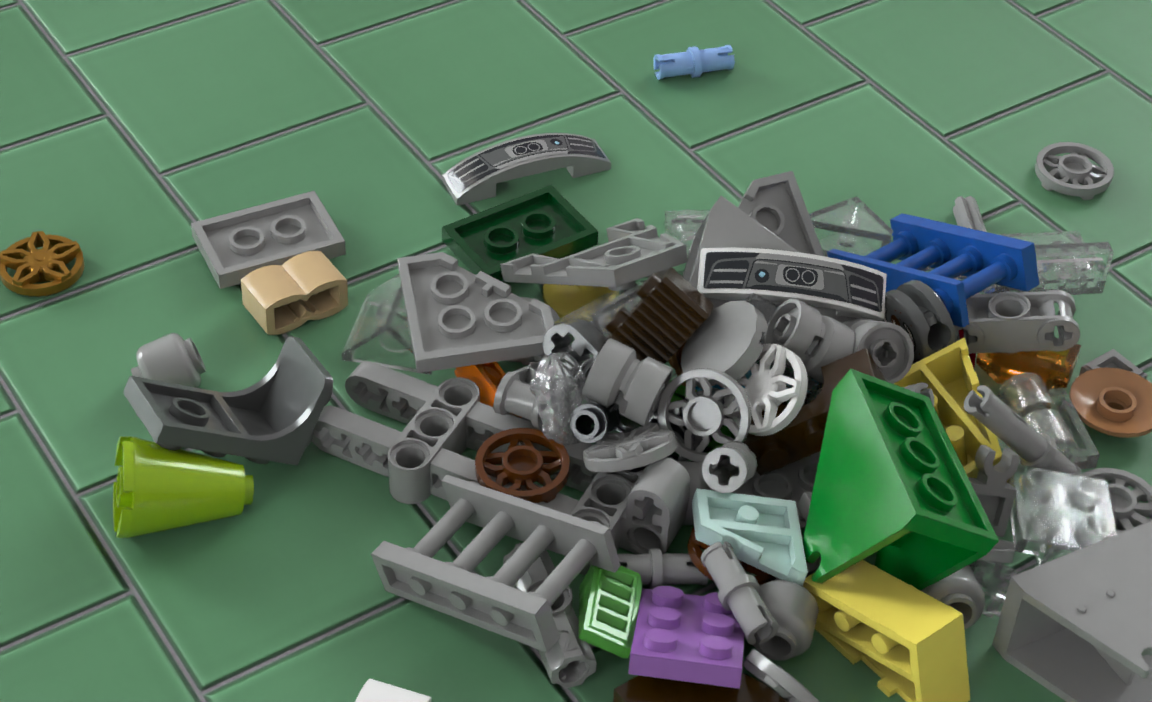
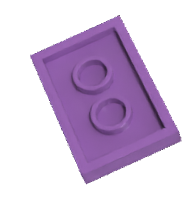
M658 586L653 588V590L643 589L630 652L628 674L740 689L744 632L732 611L722 607L718 600V592L698 596L684 594L682 590L671 586Z

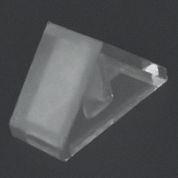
M857 196L809 213L825 257H828L827 251L831 249L866 256L891 243L893 230Z

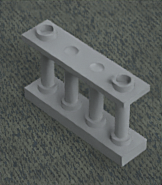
M446 475L441 480L450 509L414 548H403L383 541L371 553L385 591L548 653L560 639L552 615V604L587 564L614 573L621 566L610 528L596 521H587L481 486L474 481H466ZM465 522L483 527L480 533L453 562H442L433 558ZM505 535L524 541L493 577H483L472 573ZM545 549L565 556L535 592H525L513 587Z

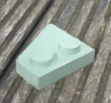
M696 488L692 500L696 540L709 546L717 542H721L722 545L724 542H728L733 547L738 560L781 580L803 586L808 570L796 501L738 493H720L714 490Z

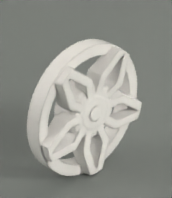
M762 344L764 347L758 358H761L760 365L754 363L750 369L752 375L749 379L744 375L737 380L739 384L745 386L744 389L750 403L751 416L755 425L750 426L749 434L767 436L785 428L797 416L806 397L808 378L802 360L793 351L779 344ZM786 358L792 365L795 379L783 375ZM774 361V365H773V367H772L771 370H770V366H771L772 362ZM786 384L791 385L793 387L786 389ZM733 394L724 396L725 403L723 406L728 407L735 399V396ZM790 400L784 411L776 417L778 406L781 402ZM738 406L732 414L726 416L733 419L740 428L741 413ZM762 410L765 411L764 419L762 417Z

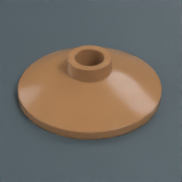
M1104 367L1088 370L1080 374L1072 383L1069 392L1070 405L1077 417L1089 427L1107 435L1124 438L1139 437L1152 432V383L1144 377L1124 369Z

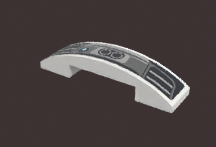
M736 247L702 248L700 251L697 290L706 298L727 301H745L748 297L784 302L794 298L809 306L836 309L837 316L882 321L885 312L887 274L853 262L801 252Z

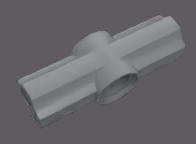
M523 543L516 544L514 549L503 557V565ZM547 549L515 583L514 588L525 592H535L551 574L555 567ZM569 586L551 606L560 639L548 653L538 649L551 683L560 684L564 689L582 685L588 676L596 672V659L589 643L580 640L578 637L579 621L572 607L573 595Z

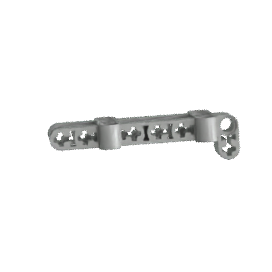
M361 362L345 382L346 392L350 398L366 409L408 425L401 432L339 407L329 405L323 407L314 428L313 444L328 454L389 477L390 494L400 503L417 504L425 501L431 494L448 501L441 480L446 475L478 483L475 474V460L461 455L466 448L478 451L484 441L498 432L513 428H531L554 436L564 445L570 459V472L565 485L584 492L580 500L557 493L556 498L548 503L542 501L536 504L587 521H596L609 527L616 552L619 548L635 554H647L650 548H660L662 554H665L686 519L691 481L686 468L679 462L665 457L657 462L630 470L606 473L589 471L584 464L583 451L592 446V444L582 442L579 439L547 427L542 429L533 427L531 421L510 413L506 415L495 413L494 407L480 402L479 387L475 382L466 378H450L443 381L439 386H435L374 362ZM531 442L538 451H551L540 444ZM510 443L496 448L491 453H505ZM560 471L551 475V480H554ZM488 475L490 479L494 482L496 481L495 477ZM509 482L503 487L509 488L513 483ZM525 485L521 486L520 491H527ZM587 564L579 574L586 575L591 565Z

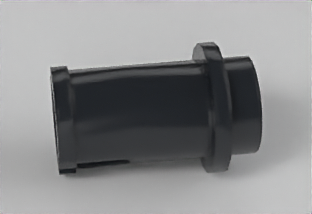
M598 403L582 404L575 408L571 414V431L580 441L595 443L604 438L606 433L612 432L618 427L621 419L619 410L609 411L614 404L608 408Z

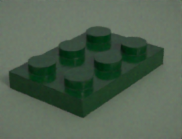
M552 185L443 226L442 241L473 274L477 275L482 271L505 282L503 281L500 264L532 253L557 259L573 255L597 245L598 230Z

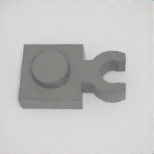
M981 445L975 455V464L979 470L977 478H968L996 535L1004 537L1017 489L1006 483V481L1016 473L1019 467V455L1010 449L1004 448L1000 462L993 466L996 452L987 445Z

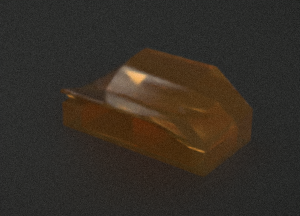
M1075 344L1067 350L1058 352L1045 350L1019 351L1010 354L1001 352L977 353L976 364L996 383L1043 395L1067 388L1080 355L1081 345Z

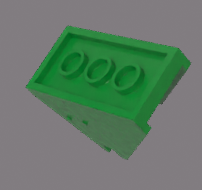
M850 368L832 392L803 537L806 562L812 564L821 556L820 566L812 575V581L822 584L877 552L876 567L921 591L986 556L999 542V539L930 398Z

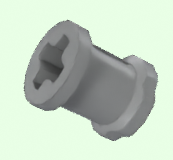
M737 441L727 442L722 447L709 452L704 458L701 468L703 479L714 491L720 493L733 492L755 475L757 469L756 456L744 443ZM729 456L731 465L739 466V472L729 477V469L721 468L720 464L721 461Z

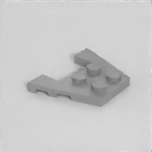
M636 218L606 228L608 243L561 259L532 253L500 265L503 281L597 286L608 287L612 291H621L633 288L636 285V280L644 277L649 278L654 272L662 277L670 267L688 262L686 244L666 233L660 234V237H658L656 227L652 225L645 226L644 220Z

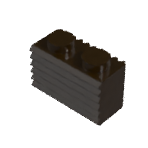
M670 267L662 277L654 272L635 293L641 298L638 304L630 312L623 306L606 324L604 328L610 334L604 344L609 338H612L635 349L636 358L640 361L649 356L665 364L702 323L707 320L714 305L697 288L686 281L682 275L678 274L675 269Z

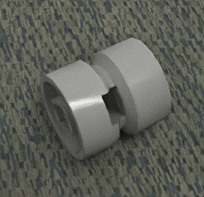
M794 298L784 301L775 310L767 323V335L764 333L762 338V344H779L797 354L806 368L807 376L820 383H824L821 367L851 355L855 345V334L850 327L829 316H822L817 309ZM786 358V365L792 367L791 363Z
M852 318L843 322L855 334L853 353L867 348L886 382L894 384L904 378L914 360V345L909 334L901 326L865 318Z
M609 338L590 369L583 386L582 396L606 408L617 404L619 405L620 415L645 427L655 413L662 393L671 380L673 368L649 356L640 361L636 358L635 349Z

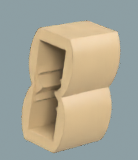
M308 251L298 254L287 260L283 265L264 266L250 272L241 279L243 305L267 335H279L290 332L303 325L307 320H319L330 317L348 305L347 279L322 251Z

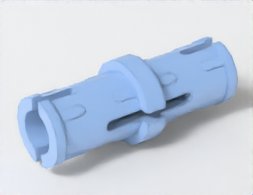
M731 45L701 50L694 46L688 47L686 52L654 55L653 66L654 70L659 69V71L655 73V76L658 80L683 75H691L692 78H696L705 72L732 70L735 58L734 54L728 55V53H732L733 49Z

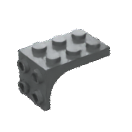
M289 336L272 369L260 381L248 388L234 392H218L130 376L123 393L135 410L136 415L151 434L153 441L163 448L169 450H180L181 447L197 449L210 456L219 458L225 457L226 454L241 456L258 464H268L269 461L298 465L305 448L310 445L313 439L314 428L323 407L330 401L333 391V378L300 338Z

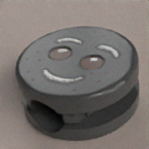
M910 280L900 285L896 290L893 289L886 292L885 312L882 321L901 326L909 334L914 345V360L912 364L956 342L955 329L950 314L940 297L927 284L918 280Z

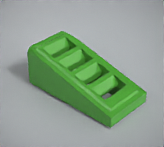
M593 565L590 566L579 586L578 637L580 640L628 659L631 652L641 596L642 582L639 573L624 566H620L615 573Z

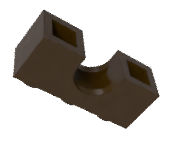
M867 348L822 366L821 371L824 384L821 392L814 400L803 405L797 416L785 428L767 436H756L748 433L743 443L755 454L757 459L756 471L760 476L821 451L833 389L850 368L885 381L884 376ZM786 401L781 402L778 406L776 417L787 407ZM762 410V417L764 419L765 411ZM751 416V425H755Z

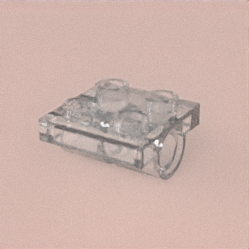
M1030 372L1017 374L1003 383L997 397L1038 433H1046L1055 440L1057 449L1070 461L1077 464L1081 470L1096 468L1100 454L1064 388L1048 390L1042 378L1038 374ZM997 437L1002 453L1004 448L1012 450ZM1019 456V467L1016 473L1009 479L1041 474L1038 471L1032 472L1021 464Z
M1019 465L1016 473L1006 481V483L1017 489L1010 514L1015 552L1035 555L1036 566L1117 534L1107 480Z

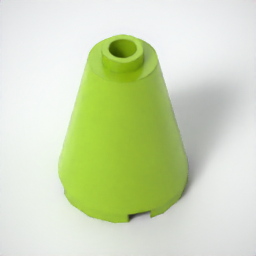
M133 436L119 437L115 456V466L119 467L117 482H113L114 532H117V538H131L241 515L244 505L252 504L254 495L253 475H245L242 464L184 449L169 450L155 442Z

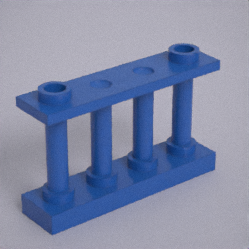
M903 213L890 219L893 242L870 254L861 256L837 249L827 251V255L830 258L853 262L886 273V292L893 289L896 290L900 285L910 280H918L927 284L944 303L953 325L962 328L969 325L966 299L984 289L998 284L1028 292L1040 285L1033 242ZM896 259L902 260L897 264L890 263ZM927 267L934 268L929 272L922 271ZM961 275L968 277L962 281L955 279Z

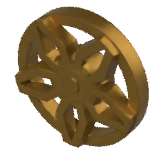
M44 231L32 232L31 237L19 240L6 250L0 252V279L9 290L25 296H46L61 292L78 281L84 271L83 253L77 241H72L58 235H45ZM76 258L75 265L69 271L66 264ZM7 268L16 270L13 278L7 273ZM52 281V282L43 283V284H34V283H36V282Z

